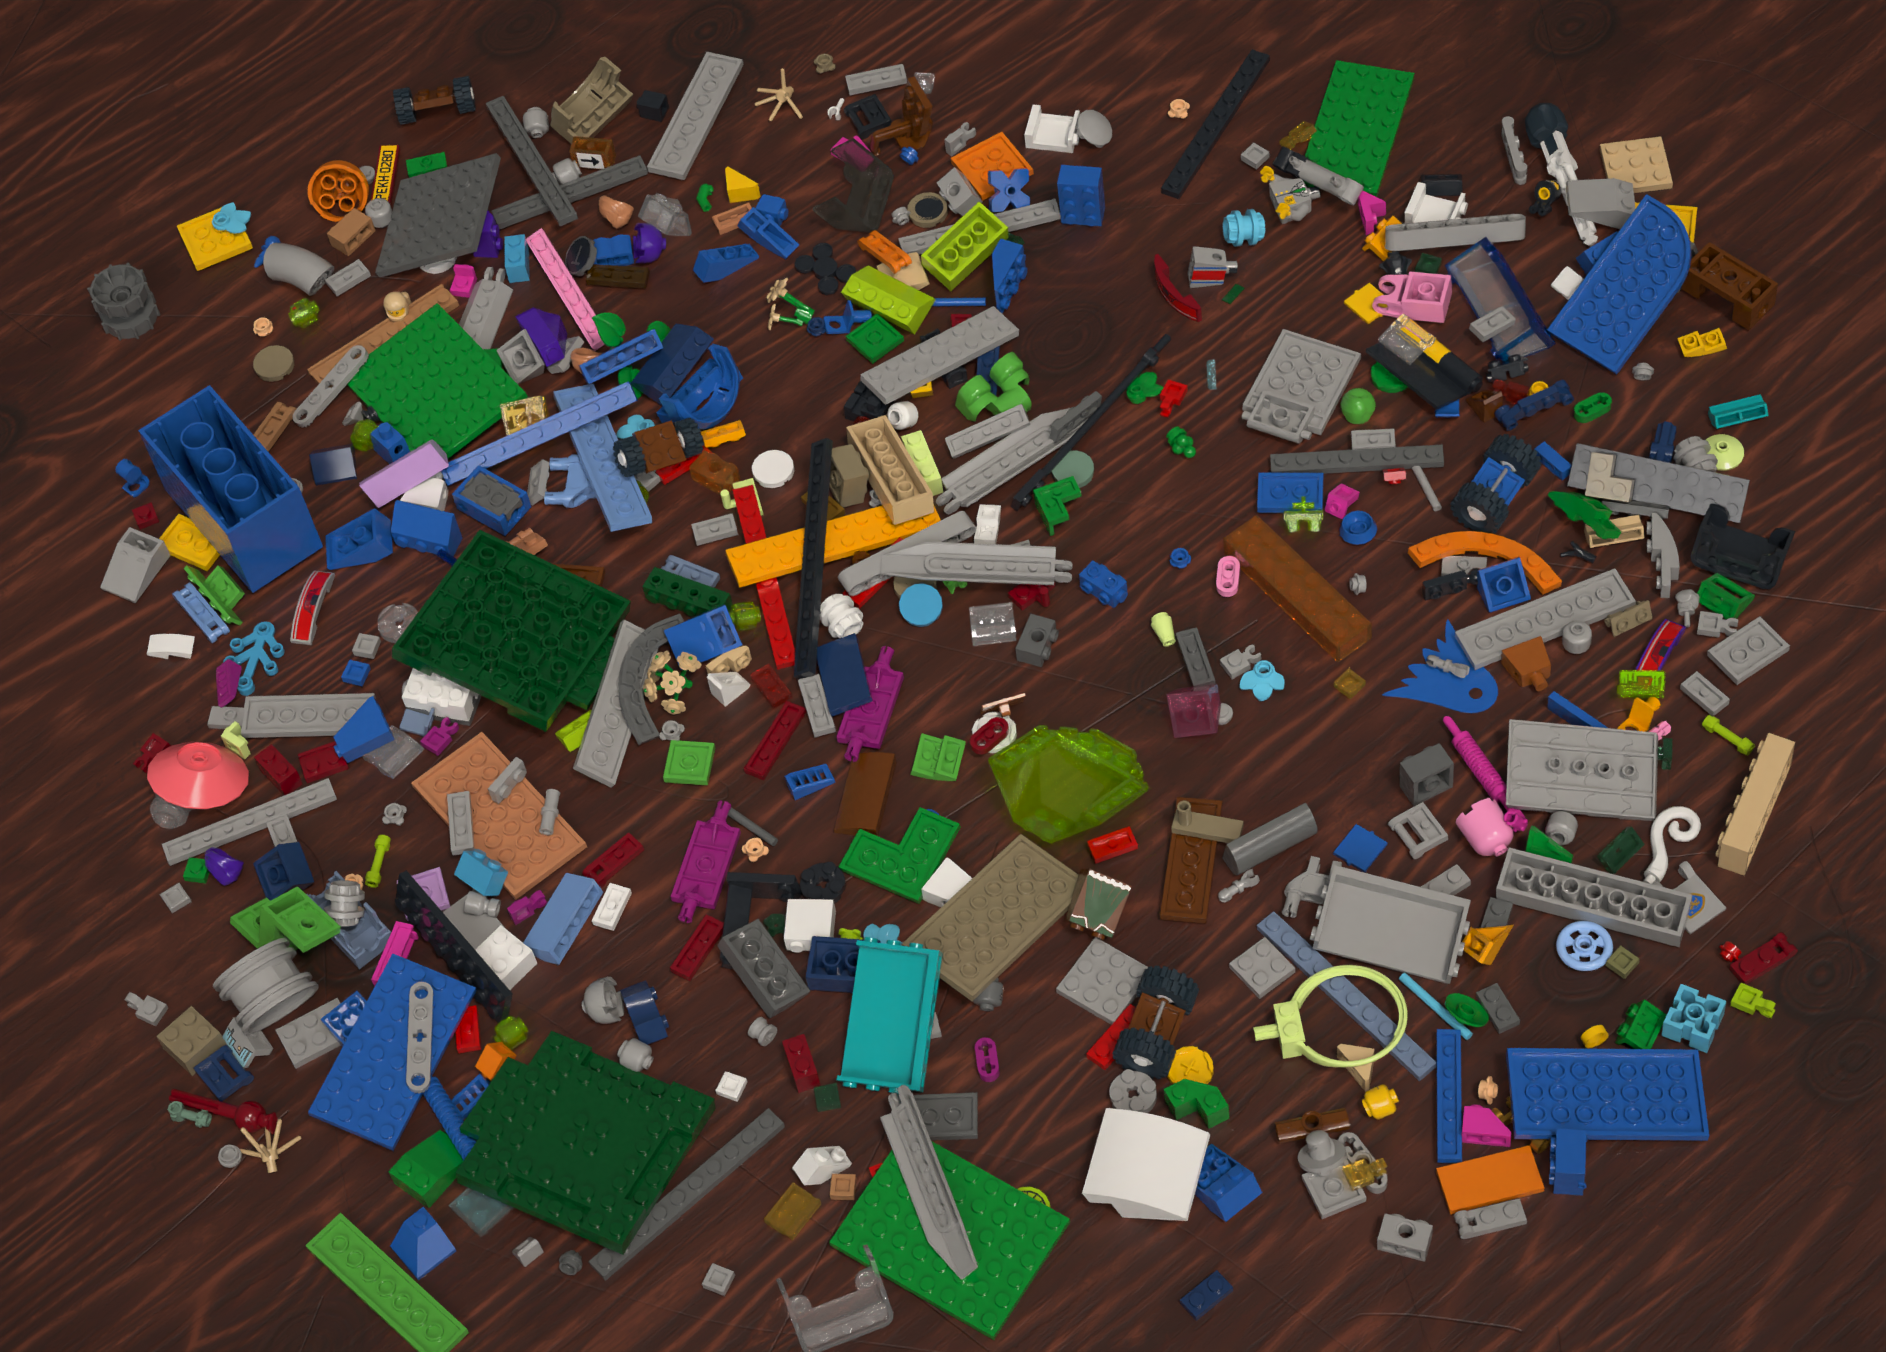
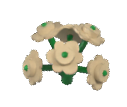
M659 652L652 658L651 666L647 672L648 679H645L643 691L650 702H654L657 699V690L665 689L667 695L674 694L673 699L663 700L661 705L664 706V710L667 712L679 714L686 710V707H684L685 703L678 701L679 693L684 688L692 687V681L688 680L685 674L687 670L695 672L696 669H700L701 663L695 655L682 652L676 659L679 662V667L683 669L681 674H679L678 671H674L667 664L671 659L669 652ZM663 667L667 670V672L662 673ZM660 677L663 678L661 685L656 686L655 682L658 681Z

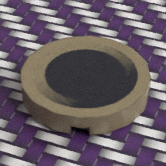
M929 192L916 195L911 199L907 211L911 212L909 219L912 220L913 224L922 228H931L945 220L948 215V206L942 196Z

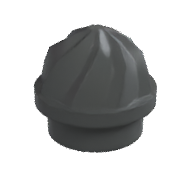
M570 1250L560 1256L559 1268L563 1273L575 1275L581 1270L583 1266L582 1256L578 1252Z

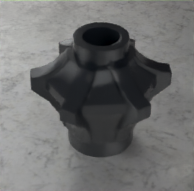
M1392 251L1387 254L1386 260L1379 264V268L1387 275H1407V270L1412 260L1400 255L1399 251Z

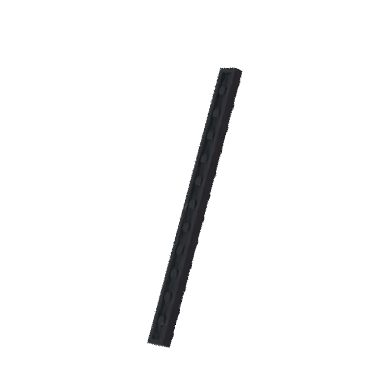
M828 438L811 444L793 676L797 679H803L816 673L833 441Z

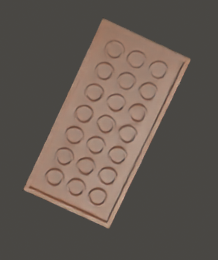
M481 732L411 782V784L448 826L447 794L464 791L470 792L475 849L486 852L488 858L502 864L501 867L508 871L503 887L517 900L587 848V845L559 814L555 818L552 835H543L539 832L542 820L541 808L544 807L545 798L525 777L515 785L510 795L499 804L492 800L488 788L511 762Z

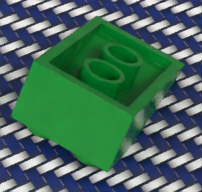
M439 1130L406 1152L388 1172L395 1185L429 1209L456 1179V1171L464 1160L449 1136Z

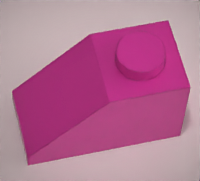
M1480 1105L1464 1106L1462 1143L1510 1147L1511 1131L1489 1108H1483Z

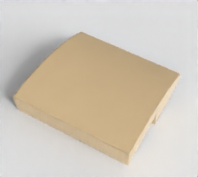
M917 252L909 253L912 264L907 267H901L900 271L895 274L884 263L877 266L879 271L917 290L930 284Z

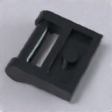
M876 94L851 103L844 108V113L847 117H850L858 130L857 134L860 139H866L870 134L889 127L892 123L891 118ZM861 110L869 124L864 126L856 112Z

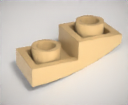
M738 647L718 656L706 665L707 673H725L730 669L734 672H739L747 667L752 660L749 647Z

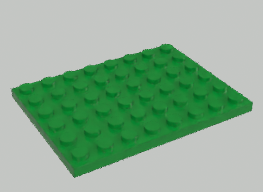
M438 303L371 352L367 362H364V365L359 368V371L347 384L367 407L372 406L382 423L388 422L404 437L410 452L426 442L434 440L447 454V459L505 415L504 408L510 411L509 407L514 409L528 398L526 392Z
M931 1141L978 1265L977 1269L961 1280L928 1243L894 1152L891 1150L830 1240V1246L994 1340L1070 1224V1219Z

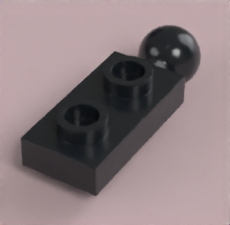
M1472 568L1468 574H1466L1465 570L1423 581L1422 595L1425 601L1438 599L1451 593H1459L1467 589V583L1478 585L1477 570H1480V568Z

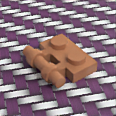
M531 528L524 532L521 530L516 534L515 538L507 542L533 555L548 546L546 540L537 533H534Z

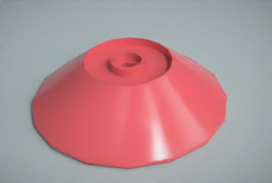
M193 741L172 745L157 753L148 765L147 780L154 793L168 803L190 809H210L228 804L240 797L248 785L249 770L242 758L230 749L210 742Z

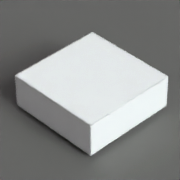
M725 1071L716 1089V1094L738 1102L747 1084V1079Z

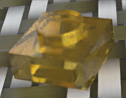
M1350 668L1334 681V687L1349 699L1353 698L1366 686V681Z

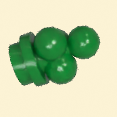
M1179 426L1174 427L1166 435L1168 443L1172 446V451L1177 455L1183 453L1187 458L1194 457L1196 449L1193 447L1192 437L1186 436L1187 432Z

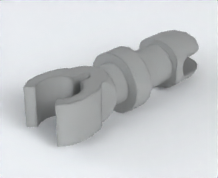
M1435 655L1427 657V665L1441 668L1443 672L1448 673L1450 671L1461 678H1465L1469 674L1470 667L1465 664L1452 663V660L1449 659L1445 661Z
M1253 869L1246 871L1239 881L1235 880L1232 882V886L1224 888L1218 893L1219 900L1221 902H1228L1236 893H1242L1244 888L1255 886L1260 881L1258 875L1250 879V877L1254 876Z

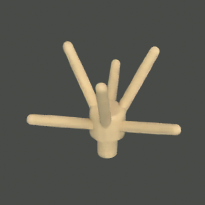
M782 68V88L779 90L758 88V92L776 95L756 102L755 106L777 99L779 102L769 118V121H772L782 103L787 101L798 117L802 119V114L790 99L794 90L791 86L786 87L785 71Z
M281 1119L277 1121L272 1145L270 1132L265 1128L267 1148L263 1144L259 1145L244 1127L241 1128V1132L258 1151L240 1149L242 1154L262 1158V1162H266L268 1173L277 1171L275 1160L278 1159V1154L301 1140V1136H297L276 1149L281 1130Z

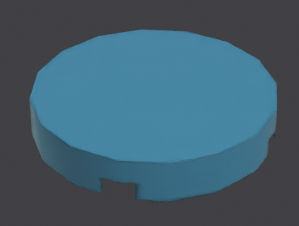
M924 583L908 587L902 593L899 601L900 613L909 624L917 627L931 625L932 622L940 617L943 609L942 598L939 592L931 585Z

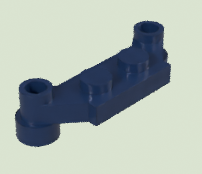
M1560 380L1551 387L1517 401V404L1512 408L1509 405L1501 406L1495 411L1494 415L1499 422L1503 423L1507 431H1510L1517 427L1519 419L1526 416L1530 417L1541 409L1551 408L1557 402H1562L1564 406H1567L1574 401V397L1569 391L1570 387L1566 381Z

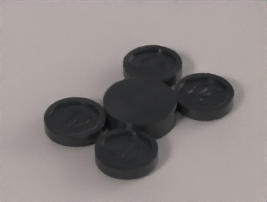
M819 243L814 246L812 251L814 258L809 255H802L795 260V268L798 272L809 273L812 270L814 271L815 277L820 280L818 283L819 291L824 295L834 294L838 290L839 284L837 279L847 283L851 275L856 273L855 267L850 264L837 266V262L831 258L833 249L828 243Z

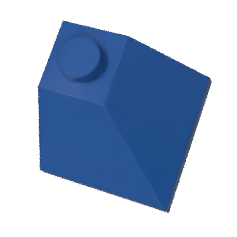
M424 1207L403 1222L390 1245L391 1249L417 1280H420L456 1252L455 1247Z

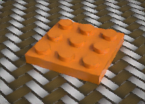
M1003 132L951 157L952 165L966 176L982 201L995 194L994 187L988 183V171L1001 170L1008 178L1014 169L1020 168L1028 169L1029 176L1034 174L1033 168Z

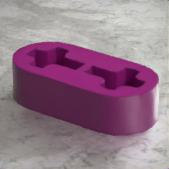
M984 1037L975 1044L978 1073L983 1081L993 1082L1000 1074L995 1042L990 1038ZM984 1046H988L989 1056H984ZM990 1063L992 1069L990 1074L986 1072V1064Z

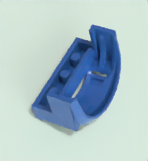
M712 344L708 349L714 359L709 358L671 398L667 394H663L659 398L663 406L656 414L662 423L671 420L674 423L691 418L698 424V429H708L726 418L736 402L740 381L743 379L727 347ZM720 387H721V388H725V389L729 390V392L724 391V390H720V389H718V388H720ZM714 391L709 401L701 409L696 411L699 404L703 400L707 399L710 396L711 392Z

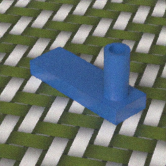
M1555 691L1548 696V709L1569 724L1608 728Z

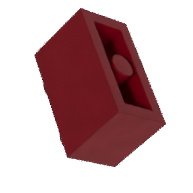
M272 744L254 757L260 771L283 795L290 794L303 785L297 770Z
M802 1034L783 1040V1047L798 1093L821 1086L805 1035Z

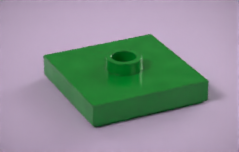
M877 313L846 335V341L873 364L904 341V336Z

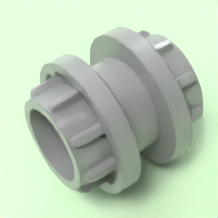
M1694 436L1683 440L1676 446L1673 457L1676 464L1716 472L1718 460L1714 454H1707L1711 449L1708 441Z
M338 880L331 882L329 889L325 890L324 898L330 900L331 905L324 907V911L340 926L357 925L359 918L364 916V908L358 906V901L365 899V892L360 890V884L355 881Z

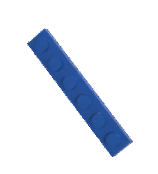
M1437 1029V1163L1462 1162L1461 1030Z

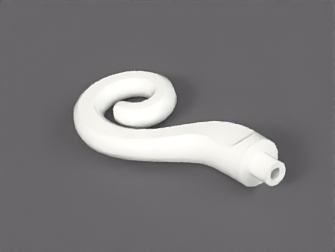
M1674 806L1665 809L1655 818L1650 832L1653 859L1644 872L1645 879L1643 882L1653 884L1658 881L1660 883L1666 874L1668 856L1663 840V829L1668 822L1680 818L1690 824V829L1683 832L1679 830V823L1677 821L1671 822L1668 832L1674 840L1689 842L1697 837L1701 829L1700 818L1692 809Z

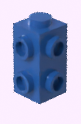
M1092 560L1079 574L1081 589L1087 594L1091 593L1105 605L1108 604L1115 608L1128 595L1126 580L1122 576L1110 572L1103 564L1099 565Z

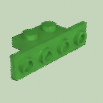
M186 565L184 570L189 574L187 576L188 579L200 587L198 589L199 592L211 600L209 602L210 605L222 613L220 615L221 618L229 624L233 622L241 625L243 622L234 613L232 608L245 593L226 570L218 565L206 579L199 570Z

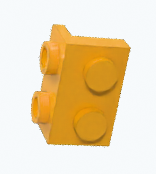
M1394 216L1388 220L1382 219L1376 226L1378 230L1375 233L1371 232L1364 240L1366 244L1362 249L1366 251L1370 248L1378 257L1385 261L1388 257L1387 254L1392 252L1385 249V227L1402 223Z

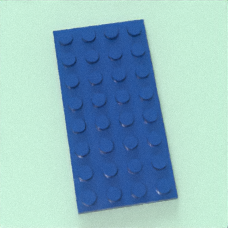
M392 953L308 1111L309 1116L394 1151L424 1093L418 1094L410 1091L406 1082L410 989L417 982H426L433 989L432 1077L476 993V987ZM419 989L415 996L423 999L428 995V991L426 989ZM418 1033V1036L414 1038H417L418 1042H422V1038L426 1037L423 1036V1033ZM420 1075L412 1079V1084L415 1086H420L425 1082V1078Z
M1507 1048L1506 1050L1514 1139H1551V1137H1556V1128L1586 1130L1588 1140L1708 1141L1709 1129L1698 1050Z

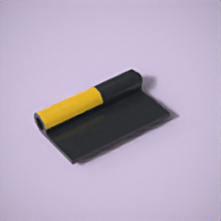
M1410 318L1404 320L1399 325L1396 335L1366 348L1365 351L1436 410L1473 392L1479 391L1483 385V377Z

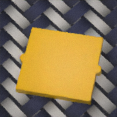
M1370 283L1360 290H1355L1353 295L1344 300V304L1367 324H1370L1379 316H1383L1377 313L1372 306L1374 299L1383 294ZM1378 303L1382 308L1388 307L1386 304Z

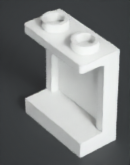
M1033 105L1024 134L1026 148L1073 153L1075 145L1079 143V136L1076 131L1078 129L1077 123L1080 111L1075 110L1074 117L1041 113V105Z

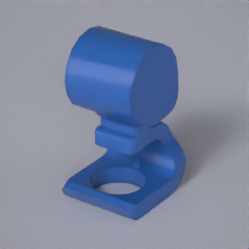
M123 459L117 464L116 473L127 481L122 489L131 496L137 497L149 486V479L129 459ZM140 484L138 490H129L131 485Z

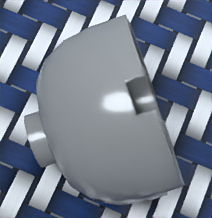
M607 976L593 981L584 993V1000L582 1001L583 1011L597 1023H615L621 1021L622 1019L619 1017L624 1015L623 997L620 991L616 992L614 986L617 983L612 977Z

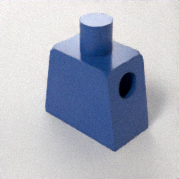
M388 422L380 424L370 434L374 451L389 464L410 452L404 437Z

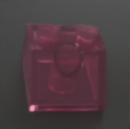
M1217 684L1179 688L1167 694L1175 738L1218 732L1221 702Z

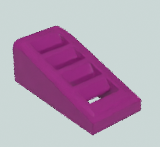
M227 659L216 669L218 706L221 708L236 697L242 670L240 665L230 659Z

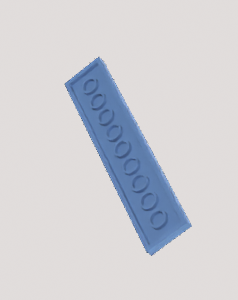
M594 384L553 391L554 400L559 412L598 395ZM603 416L568 432L610 531L652 523V516L634 475L624 477V474L620 473L621 469L619 470L617 467L618 463H615L616 457L613 455V452H615L613 446L618 438L608 416Z

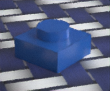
M349 660L341 676L342 681L363 686L371 670L370 665Z

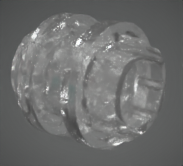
M157 794L150 805L153 820L159 826L167 829L177 828L185 824L189 812L192 810L168 803Z

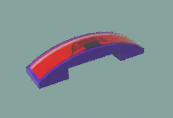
M1665 619L1647 645L1635 672H1661L1674 646L1678 645L1686 627ZM1638 677V683L1630 682L1629 689L1650 696L1653 690L1650 688L1653 679L1651 677ZM1648 679L1649 683L1645 684L1644 680Z

